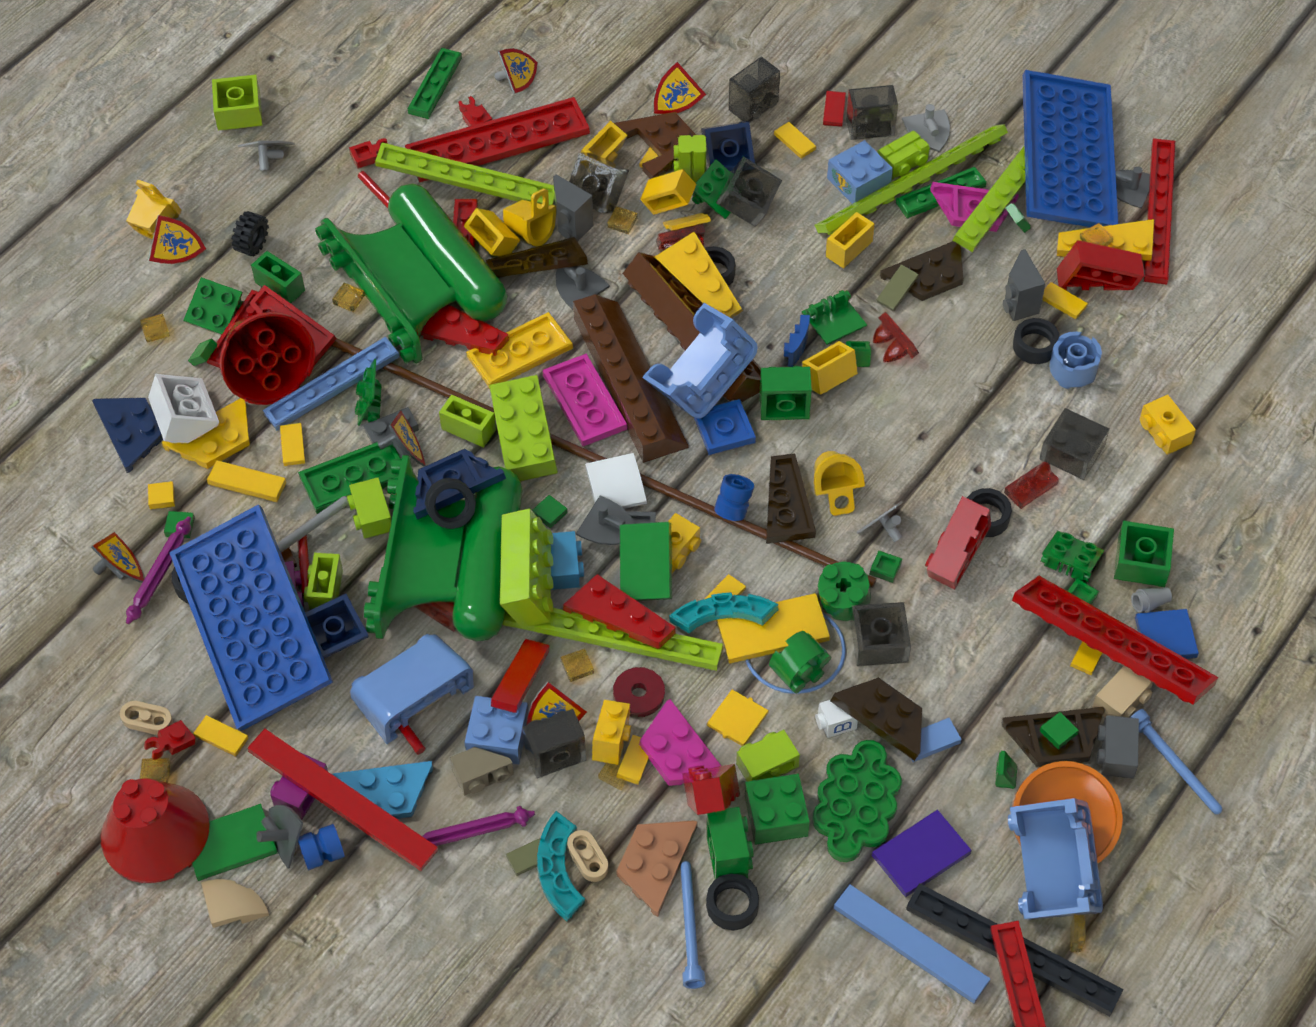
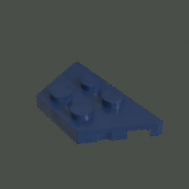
M101 398L92 400L126 473L133 470L132 465L140 457L144 459L151 449L163 440L157 420L146 398Z
M465 448L418 469L417 479L419 483L416 486L415 495L417 501L416 507L413 509L417 519L428 515L425 506L426 493L431 485L438 480L445 478L458 479L465 483L474 494L506 479L505 473L500 468L496 470L489 466L488 461L481 457H475L472 452ZM456 489L442 491L436 498V510L463 499V494Z

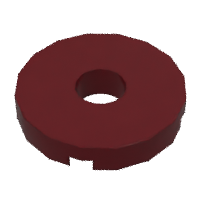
M633 667L625 670L617 677L613 685L614 701L630 704V716L632 714L638 715V717H646L654 714L664 702L665 684L655 671L648 668ZM636 688H642L646 691V694L637 697L632 694V691Z

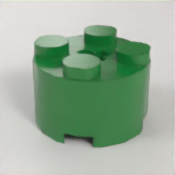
M843 561L829 564L823 569L818 581L822 608L832 615V618L835 620L849 621L858 618L859 614L864 612L866 608L868 609L871 600L870 584L864 568L859 564Z
M800 631L785 641L788 646L780 654L775 651L769 662L770 668L796 694L808 682L816 683L825 673L822 669L832 658L812 635L805 631Z

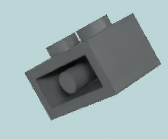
M1106 715L1104 724L1098 727L1097 739L1102 741V749H1098L1097 765H1101V774L1104 776L1134 779L1138 768L1139 719Z

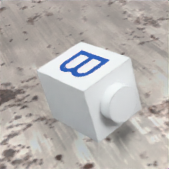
M830 700L819 703L818 714L815 715L819 729H824L827 738L857 729L858 721L830 702Z

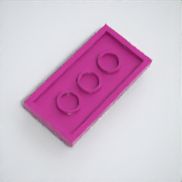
M587 353L542 370L544 379L582 447L627 430L626 421Z

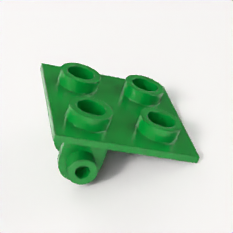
M715 160L696 182L692 201L695 204L706 202L720 216L726 219L750 189L720 162Z
M201 277L183 321L222 335L232 320L235 311L244 302L241 300L243 292Z
M840 290L833 297L828 296L827 300L823 298L821 302L814 305L810 304L808 309L802 311L803 315H810L809 323L826 345L867 326L866 322L848 301L851 299L848 290Z
M376 359L373 360L369 368H365L363 380L359 381L356 387V395H359V400L355 406V415H358L357 425L359 426L363 419L368 420L369 423L380 419L382 385L379 380L375 379Z
M1057 530L1042 552L1043 556L1040 562L1045 563V567L1057 570L1061 562L1058 570L1059 573L1063 571L1066 564L1068 565L1066 576L1070 574L1073 567L1071 577L1088 582L1092 574L1091 571L1104 550L1098 548L1093 543L1081 541L1069 533Z

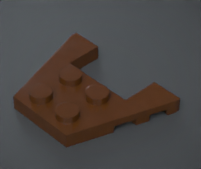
M676 112L614 123L627 134L626 139L639 135L658 155V157L642 163V171L649 179L658 177L663 171L667 172L672 168V163L677 160L674 159V145H678L679 136L690 135L693 137V135H696Z

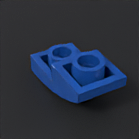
M800 315V324H795V333H790L789 343H784V357H788V367H793L797 363L805 349L809 333L810 315Z

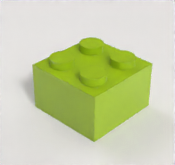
M257 75L212 79L213 111L218 131L263 126L261 95Z

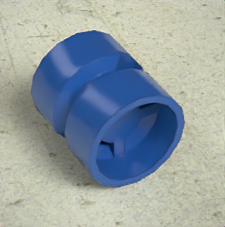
M725 475L714 507L716 514L727 520H743L749 507L748 501L753 494L754 483L741 475Z
M334 824L320 828L318 834L309 832L299 836L298 843L308 871L322 866L324 860L333 862L345 857Z

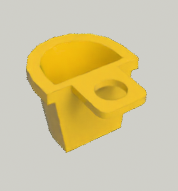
M137 180L136 184L140 189L135 193L137 197L126 222L138 233L153 239L158 215L178 218L182 210L173 199L164 197L154 185Z
M543 188L532 194L531 202L521 200L504 208L503 221L511 231L522 236L526 243L536 247L541 246L548 241L553 233L556 222V206H549L548 190ZM540 196L543 197L542 204L537 203Z
M835 451L822 453L817 457L814 465L815 495L828 494L829 510L834 516L853 512L855 509L853 489L865 487L864 474L860 464L853 457L846 454H840ZM839 496H846L848 498V504L844 508H837L835 506V500Z

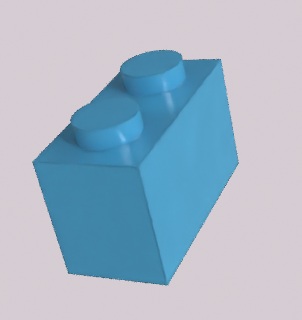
M575 531L552 533L554 542L551 545V554L553 556V566L551 567L553 588L551 590L580 588L579 578L584 577L583 562H578L577 557L582 556L581 541H576Z

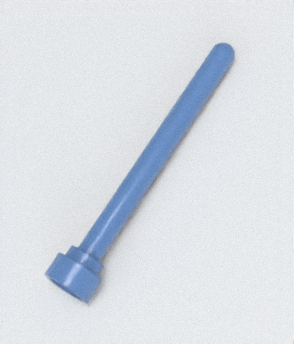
M1144 709L1135 712L1130 718L1139 719V733H1144L1214 814H1220L1222 806L1151 726L1152 722L1150 721L1151 717Z
M684 861L681 863L680 869L687 966L682 973L685 988L697 989L706 984L705 972L698 964L692 868L688 861Z

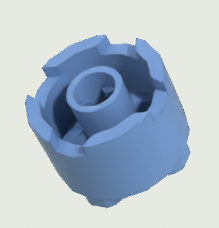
M1068 332L1061 335L1053 347L1049 365L1050 372L1059 385L1065 389L1083 387L1093 383L1096 378L1102 355L1101 346L1095 338L1092 337L1091 340L1088 337L1082 336V332Z

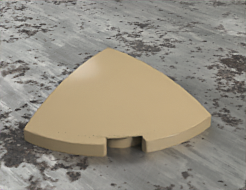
M226 879L201 882L213 928L237 920H241L242 924L269 916L263 900L251 888H246L237 884L236 881Z

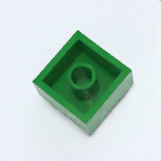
M810 367L761 368L759 396L761 420L810 419L812 394Z
M1123 520L1118 536L1114 579L1165 587L1171 570L1174 528Z
M799 774L745 782L744 797L755 845L808 837L810 821Z
M740 807L727 808L723 811L706 814V838L714 880L722 875L731 873L748 878L749 870L753 869L752 858L754 853L752 842L747 839V833L749 832L747 817L741 816Z

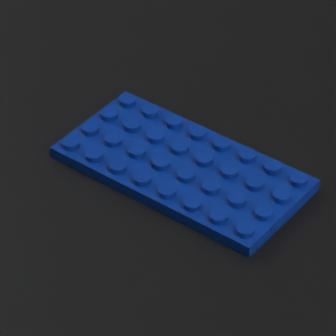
M1025 70L1022 78L1027 217L1091 228L1118 224L1111 85Z
M260 505L252 507L169 552L238 730L243 731L333 683L264 510Z

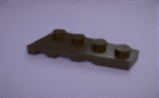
M572 237L486 260V264L498 278L511 275L588 265V260L576 238Z
M795 453L771 456L766 544L815 538L816 529Z

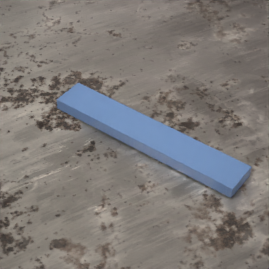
M384 337L263 410L264 415L275 430L278 431L281 425H288L361 381L365 368H369L374 359H376L377 371L399 358V352L387 337Z
M852 885L847 887L834 904L836 911L973 1004L989 984V977Z

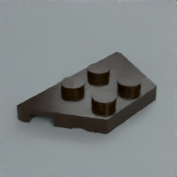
M954 241L880 270V277L883 280L887 278L891 280L900 265L917 273L919 277L908 292L921 301L963 285L964 279L961 246Z
M879 677L834 693L830 702L915 761L921 748L922 707Z
M1095 707L1003 717L1001 724L1036 767H1042L1059 761L1087 762L1091 757L1104 708ZM1061 712L1079 731L1078 735L1060 749H1057L1040 732V727Z

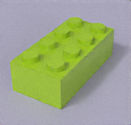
M533 375L489 385L505 468L515 473L520 481L557 474L558 470L538 376Z
M530 508L503 514L501 527L500 605L521 628L551 622V611H553L551 589L553 588L551 567L553 566V556L551 554V545L554 542L553 534L550 529L545 527L540 517H537Z

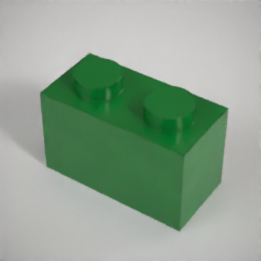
M266 251L251 264L255 283L261 287L266 285L289 303L294 302L305 291L302 273L269 251Z

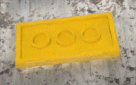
M547 312L506 332L509 336V341L501 350L497 351L496 356L493 353H490V355L481 353L476 348L467 351L466 356L489 387L491 384L508 381L573 349V343L551 314Z
M816 593L775 602L778 604L779 610L763 626L740 618L717 619V625L729 664L774 654L775 651L782 652L788 646L785 641L800 631L811 634L818 643L830 641V635Z

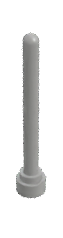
M347 496L341 497L279 541L277 545L280 552L282 553L349 505Z

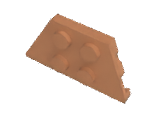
M697 821L638 824L616 871L617 877L625 885L630 886L634 895L639 900L642 899L651 909L652 914L657 917L698 827Z

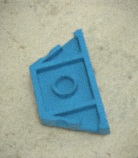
M432 761L333 773L332 775L396 819L413 816L417 807V800L422 796L425 789L424 784L429 773H432L433 766Z

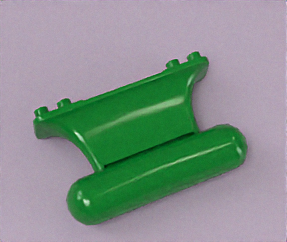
M412 183L401 185L392 193L389 199L388 212L396 224L395 226L371 234H352L338 228L329 218H324L321 220V226L315 228L316 235L322 241L318 243L320 252L323 256L329 253L333 256L329 258L332 268L335 271L343 268L349 278L353 279L376 309L391 333L387 335L388 340L394 347L400 345L403 348L399 353L405 364L411 361L417 364L423 360L420 343L422 330L430 318L448 304L456 300L463 311L472 319L488 321L495 319L504 311L508 297L503 283L428 190Z
M403 455L401 460L392 459L391 474H394V478L388 480L387 492L391 494L389 509H394L379 582L369 581L368 597H371L370 603L366 602L364 606V618H367V633H375L376 639H384L391 622L397 615L413 606L431 602H454L453 624L457 632L465 639L476 642L485 641L499 633L503 626L506 611L500 605L502 515L520 511L523 493L522 484L515 473L500 466L493 467L496 470L502 469L506 479L474 493L476 507L470 521L462 527L447 529L434 523L429 514L419 519L416 518L413 509L416 507L417 498L415 493L419 482L411 465V457ZM465 499L437 510V512L446 518L456 517L463 511Z

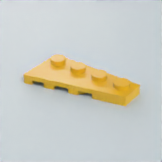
M1154 219L1059 232L1057 256L1065 257L1076 241L1080 240L1139 253L1142 256V260L1151 261Z
M695 232L654 256L702 304L706 303L730 318L743 311Z

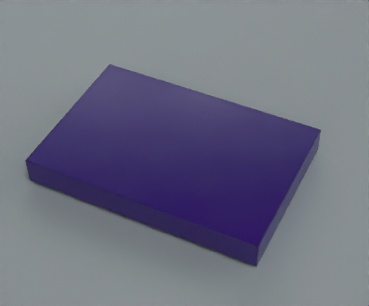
M937 809L874 850L872 857L906 898L915 892L919 883L922 885L927 884L969 856L972 850Z

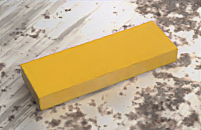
M216 460L207 478L208 485L273 502H278L287 483L284 477Z

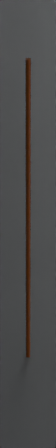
M338 338L331 345L352 356L362 351V349ZM392 362L381 368L446 398L454 395L494 412L493 407ZM550 433L552 445L590 462L607 459ZM640 473L643 486L766 540L767 529L744 519L732 521L722 518L714 511L715 506ZM794 541L773 543L825 567L839 562ZM868 575L870 587L873 588L877 578Z

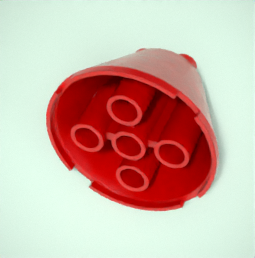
M277 312L248 316L232 323L229 327V333L220 356L221 375L230 391L246 402L256 405L274 404L299 389V386L306 377H310L315 363V346L306 327L292 316Z
M147 778L129 779L123 783L122 788L116 794L102 827L101 847L104 857L117 874L134 882L157 883L175 877L174 874L187 866L190 868L205 847L210 827L209 814L201 799L194 792L183 786Z

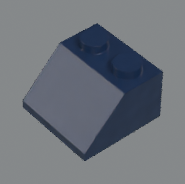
M743 121L701 128L702 135L706 137V159L709 167L715 160L720 162L729 171L755 167L749 122Z
M347 594L305 612L323 658L331 656L369 637Z

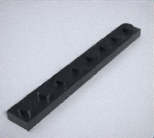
M919 883L907 904V911L997 957L990 930L991 926L997 925V923ZM1023 937L1033 977L1109 1017L1111 1016L1124 989Z

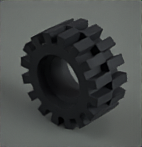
M245 211L243 215L239 216V221L235 223L237 226L233 228L232 232H234V235L231 237L233 240L231 244L235 251L254 257L255 254H259V249L262 250V244L266 243L265 237L268 236L267 229H269L268 219L262 215Z

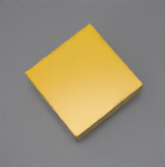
M173 481L148 484V505L150 510L175 507Z

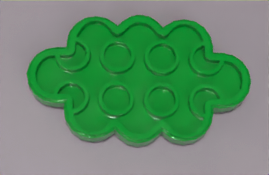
M874 740L859 742L855 745L852 755L839 754L832 757L826 767L827 779L822 781L818 787L817 798L819 804L813 811L812 823L820 834L828 837L827 850L831 857L839 862L854 861L859 857L863 846L874 848L883 844L889 833L888 821L893 819L897 812L895 796L898 795L901 789L902 778L894 767L886 765V750L879 742Z

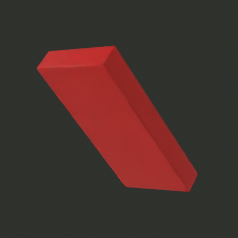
M826 92L823 125L842 127L846 92Z

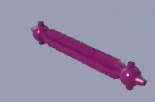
M188 516L177 523L176 532L170 535L135 594L133 605L129 606L126 610L127 624L141 617V609L147 606L173 562L169 552L182 546L184 535L190 533L191 517Z
M517 806V810L514 813L504 812L429 831L422 837L439 846L510 828L515 823L525 827L529 818L535 815V811H529L522 808V806Z

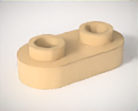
M130 701L124 704L120 710L122 723L129 729L158 735V730L173 724L171 713L165 707L140 701ZM135 715L139 716L137 719H131ZM159 721L164 722L161 725H156Z
M584 830L573 832L567 841L570 856L586 880L591 882L601 881L608 874L607 858L591 833ZM579 845L586 846L584 850L577 849ZM598 867L599 870L597 872H592L590 868Z

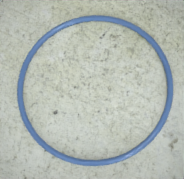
M823 612V617L832 624L840 637L842 645L841 660L835 672L826 681L815 687L802 689L797 694L812 692L827 685L840 672L845 660L846 646L843 634L837 624ZM749 659L745 660L752 674L764 685L780 692L796 694L790 689L780 688L765 681L754 670Z

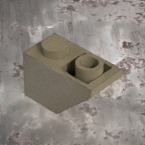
M477 747L450 757L452 771L464 796L470 793H478L493 783H502L514 775L513 764L510 758Z

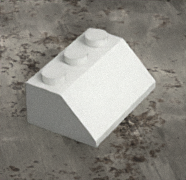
M155 374L148 398L164 441L170 443H189L218 426L219 420L202 378Z

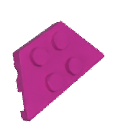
M932 182L930 191L950 224L961 227L989 191L987 189ZM1019 194L1011 201L1012 204H1016ZM1006 209L989 231H998L1009 214Z
M671 699L666 701L639 742V745L668 786L682 785L684 783L682 773L689 772L688 768L704 765L705 768L709 769L721 766Z

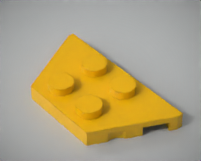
M240 398L216 411L219 420L218 426L189 443L162 441L163 448L168 452L173 450L180 453L182 458L195 461L206 469L214 466L216 460L223 461L250 445L246 401Z

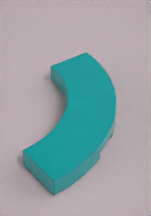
M732 592L712 594L710 598L697 602L693 600L669 615V621L689 634L707 622L723 618L746 619L763 626L779 608L777 603L753 594L743 596L732 595Z
M555 811L547 822L540 838L537 854V871L547 900L554 910L568 922L585 903V898L575 889L565 868L567 841L569 836L577 831V826L558 811Z

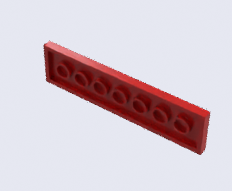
M575 97L406 144L405 148L479 166L590 134V128ZM417 177L419 183H420V182H423V181L429 180V179Z
M1040 575L1014 593L1012 601L1019 604L1022 609L1031 611L1041 617L1046 623L1059 627L1067 635L1085 642L1088 647L1104 653L1112 661L1123 664L1135 674L1144 676L1154 682L1157 687L1170 691L1184 702L1194 705L1216 685L1219 678L1216 675Z

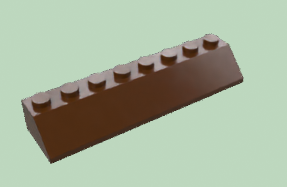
M638 252L622 274L628 279V285L639 292L641 300L654 310L653 314L655 317L667 325V331L678 338L681 342L680 346L686 351L700 334L694 326L693 319L703 304L659 263L653 255ZM754 359L723 394L724 398L729 401L740 399L741 402H744L760 393L761 367Z
M596 294L573 301L574 320L613 401L627 423V431L642 462L645 463L689 448L665 396L642 378L650 369V366L619 303Z

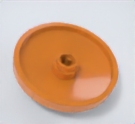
M1071 761L1053 762L1032 772L1019 786L1012 807L1072 798L1086 801L1091 812L1097 863L1105 859L1117 844L1123 822L1121 803L1110 782L1095 769ZM1015 834L1016 839L1021 846L1020 836H1017Z

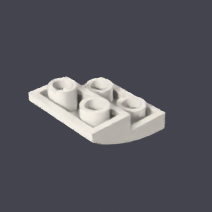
M634 453L585 464L594 503L601 495L617 503L623 509L647 504Z

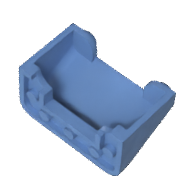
M703 303L693 319L694 326L700 334L671 369L663 364H655L642 377L656 390L694 418H702L709 413L752 361L758 349L755 340L733 319L706 303Z
M426 634L418 640L417 644L367 676L357 678L352 683L350 694L352 700L384 742L389 744L398 738V735L395 733L396 729L400 725L406 727L408 719L447 693L453 696L456 694V689H459L462 694L473 689V670L440 637L435 634Z
M1072 798L1010 807L1011 814L1008 815V825L1011 831L1020 836L1027 891L1023 892L1022 898L1018 900L1019 911L1021 915H1024V919L1101 913L1103 901L1092 818L1088 803Z

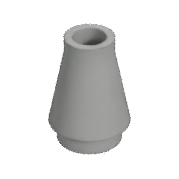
M1168 587L1138 589L1131 596L1132 606L1138 613L1150 612L1172 600V593Z

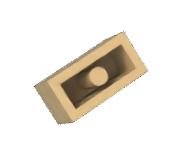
M1123 666L1096 695L1092 708L1103 707V716L1105 718L1106 715L1130 718L1137 711L1136 707L1140 703L1144 705L1152 696L1151 687L1153 682L1144 676L1135 674L1130 668Z

